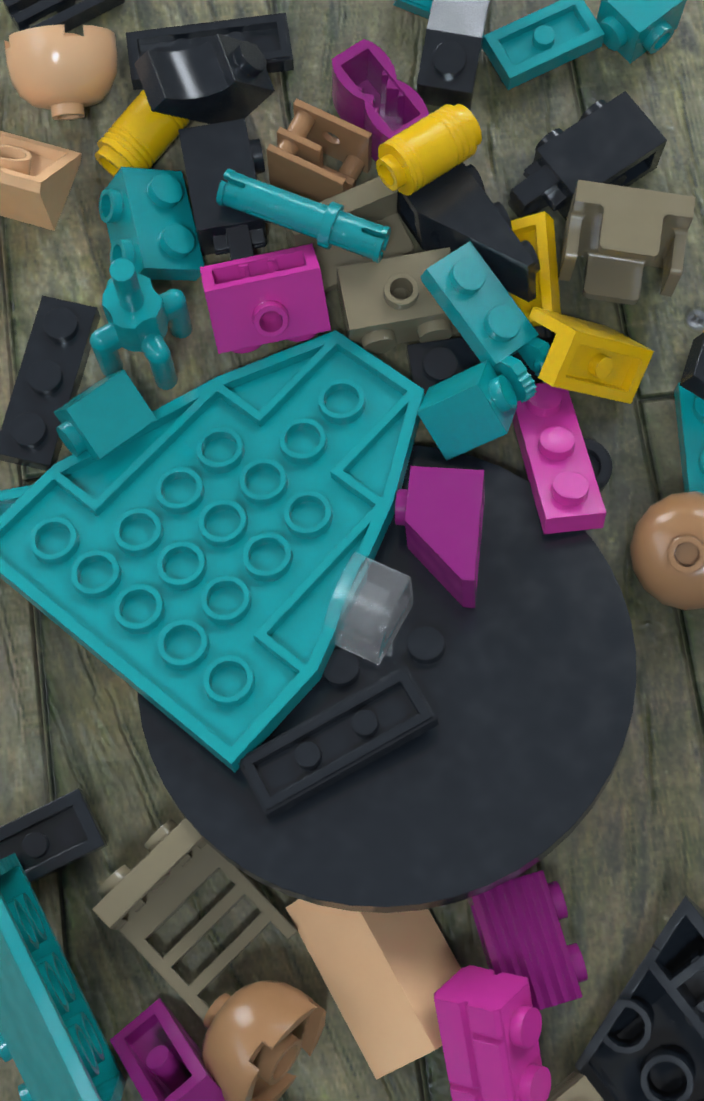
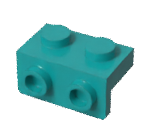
M121 167L108 186L101 192L99 198L100 218L107 225L111 243L110 263L112 264L113 261L119 258H126L133 263L136 274H141L154 280L197 281L201 276L200 267L205 265L182 171Z

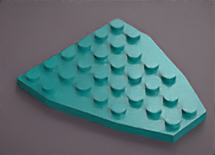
M337 330L217 376L152 411L157 420L101 459L92 460L91 455L87 451L77 457L72 454L55 463L0 516V578L233 772H236L240 768L238 764L247 753L258 748L319 682L395 514L397 490L402 488L420 423L417 411L425 396L424 389Z

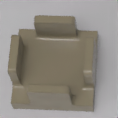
M578 180L562 234L560 248L562 255L558 280L570 281L577 256H582L587 260L583 286V296L585 298L635 305L640 298L643 268L645 266L663 268L660 295L672 297L682 276L687 232L694 217L696 197Z

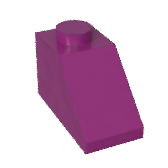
M411 466L408 489L397 490L395 524L405 526L408 549L462 607L475 608L485 504L484 470Z
M160 998L110 1039L143 1101H225L221 1088L202 1062V1050Z

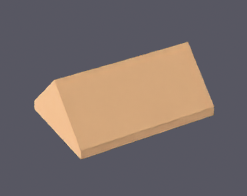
M0 131V216L55 231L81 164L82 153Z
M301 899L285 907L376 1080L442 1046L434 993L456 974L461 967L429 909L393 913L356 912L320 906Z

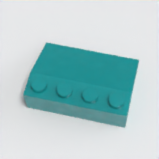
M13 853L0 860V1057L5 1062L13 1059L24 1081V1083L18 1085L21 1101H121L126 1081L16 853Z

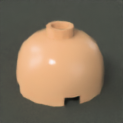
M63 24L28 28L9 35V42L4 41L6 63L12 85L19 96L32 106L51 110V116L54 120H75L85 117L84 107L101 102L110 92L117 74L115 33L111 30L94 25H83L84 36L75 33H65Z

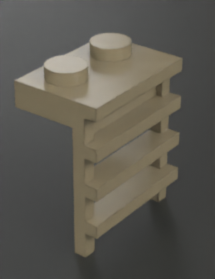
M185 817L178 825L172 819L164 823L144 845L150 853L132 870L127 865H123L109 876L97 891L103 899L92 910L110 929L119 930L204 1021L210 1007L199 995L271 922L288 940L297 930L234 865L229 863L203 840L202 836ZM221 869L235 886L162 957L148 940ZM247 896L261 913L188 985L173 968Z

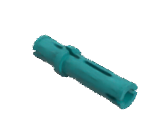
M227 169L224 173V179L228 180V183L221 180L216 196V203L218 205L230 207L317 239V246L327 250L333 245L372 259L373 262L379 263L383 257L381 250L385 251L387 248L391 227L344 212V205L334 201L328 206L237 173L233 169Z

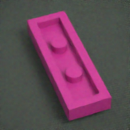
M544 382L535 383L537 386L535 395L526 402L517 401V409L512 422L531 485L543 534L603 528L606 509L569 391L552 387Z

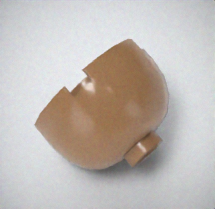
M699 491L671 494L651 505L636 523L630 543L632 570L643 589L661 604L684 611L704 609V493Z
M272 980L245 985L232 996L228 993L219 996L211 1005L204 1018L203 1024L208 1029L202 1044V1062L221 1088L224 1100L277 1101L297 1077L287 1072L296 1061L301 1048L309 1056L314 1051L325 1026L326 1011L301 990L285 982Z

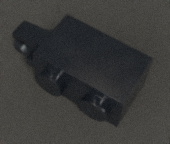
M626 91L608 103L605 100H600L591 105L582 114L579 121L565 131L558 128L541 139L535 148L533 163L524 170L523 175L526 179L511 189V199L508 201V205L518 218L533 215L549 206L553 211L558 210L563 218L567 220L578 180L628 187L657 168L667 139Z
M245 118L179 129L178 132L202 256L230 253L231 260L254 256L253 249L266 247L265 223L271 222L227 206H220L216 203V196L221 180L228 183V180L224 179V173L227 169H233L237 173L256 180L257 173L265 172L260 139L249 140Z

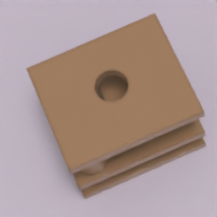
M296 98L293 103L294 118L287 130L279 127L277 131V147L269 144L267 148L270 184L316 202H321L356 187V181L361 172L363 171L368 174L371 169L372 133ZM328 132L334 134L337 138L331 136ZM323 153L343 162L339 171L323 165Z

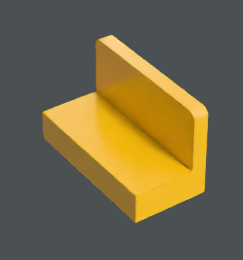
M537 307L532 308L529 318L556 333L539 373V379L552 387L628 404L632 403L654 353L652 349L608 326Z

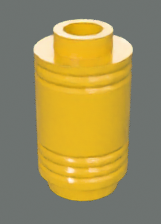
M142 90L113 123L112 127L108 129V132L97 142L99 150L95 153V158L113 177L121 167L150 169L178 137V130L184 129L189 124V119L151 111L146 94Z
M445 104L379 145V159L376 161V169L380 179L392 191L398 190L407 196L413 194L476 153L477 146L482 141V132L478 121L464 105L456 104L453 106Z

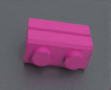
M472 965L462 967L434 993L452 1101H547L551 1090V1074L547 1067L542 1066L538 1042L542 1030V1016L540 1011L533 1007L528 978L504 972L495 975L494 970Z

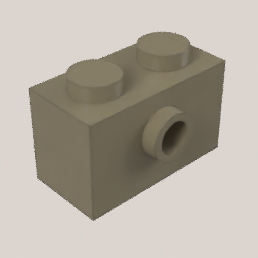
M450 247L384 258L379 263L367 261L337 267V294L346 337L369 353L380 354L393 349L399 343L419 340L421 343L445 340L452 337L453 334L459 333L422 283L420 277L428 267L451 253Z

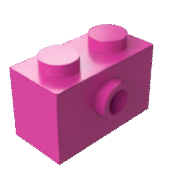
M312 244L200 267L218 354L230 351L234 353H249L258 349L263 344L282 340L305 341L313 338L317 333L331 330L321 269Z

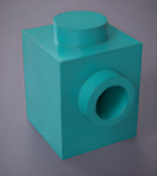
M601 0L596 20L605 33L603 43L609 49L618 51L630 64L646 51L650 54L656 53L670 40L674 30L677 29L687 0Z
M488 359L429 387L417 414L447 461L507 434L517 409V397L510 381L504 375L498 376Z
M125 370L108 374L54 411V414L61 423L56 427V431L67 449L76 457L87 451L91 455L92 460L101 459L157 420Z

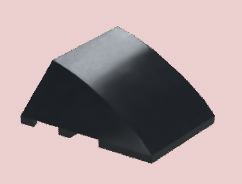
M687 895L684 896L575 1063L578 1071L587 1077L604 1101H704V911Z

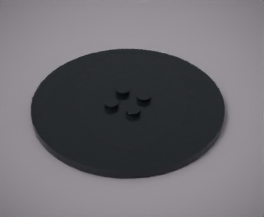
M413 445L401 489H408L411 466L484 470L485 504L476 607H462L411 553L407 547L406 528L403 525L395 524L394 514L321 679L261 745L405 665L436 715L439 723L438 726L269 820L241 768L233 772L138 693L141 723L150 756L165 788L184 818L186 817L202 836L203 840L229 863L253 879L286 895L320 906L342 910L393 913L448 905L487 892L519 876L545 858L575 830L597 802L610 781L621 756L633 713L636 690V648L632 622L625 599L610 565L585 530L543 534L530 482L500 466L470 455L460 454L446 461L439 448Z

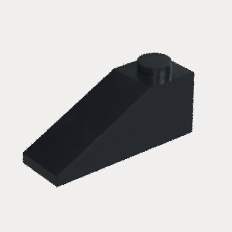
M490 0L432 1L417 80V93L425 104L439 107L445 104L453 106L461 104L471 110Z

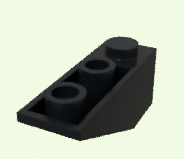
M461 162L409 196L398 191L397 213L423 250L430 251L450 247L452 253L471 241L507 292L527 302L536 299V273L540 271L538 256L529 241L523 240L520 242L515 235L504 206L498 201L492 203L486 195L481 176L472 164L465 166Z

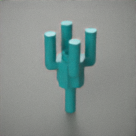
M126 258L116 259L110 265L109 272L111 278L107 281L102 298V307L108 324L98 328L90 336V344L101 372L107 376L110 373L123 370V363L118 349L123 347L129 351L143 352L150 364L156 385L163 390L172 389L177 384L178 377L170 349L164 341V337L168 332V324L171 334L176 338H186L191 334L192 323L186 297L181 290L174 288L160 295L157 294L153 289L151 278L136 274L135 267L130 260Z

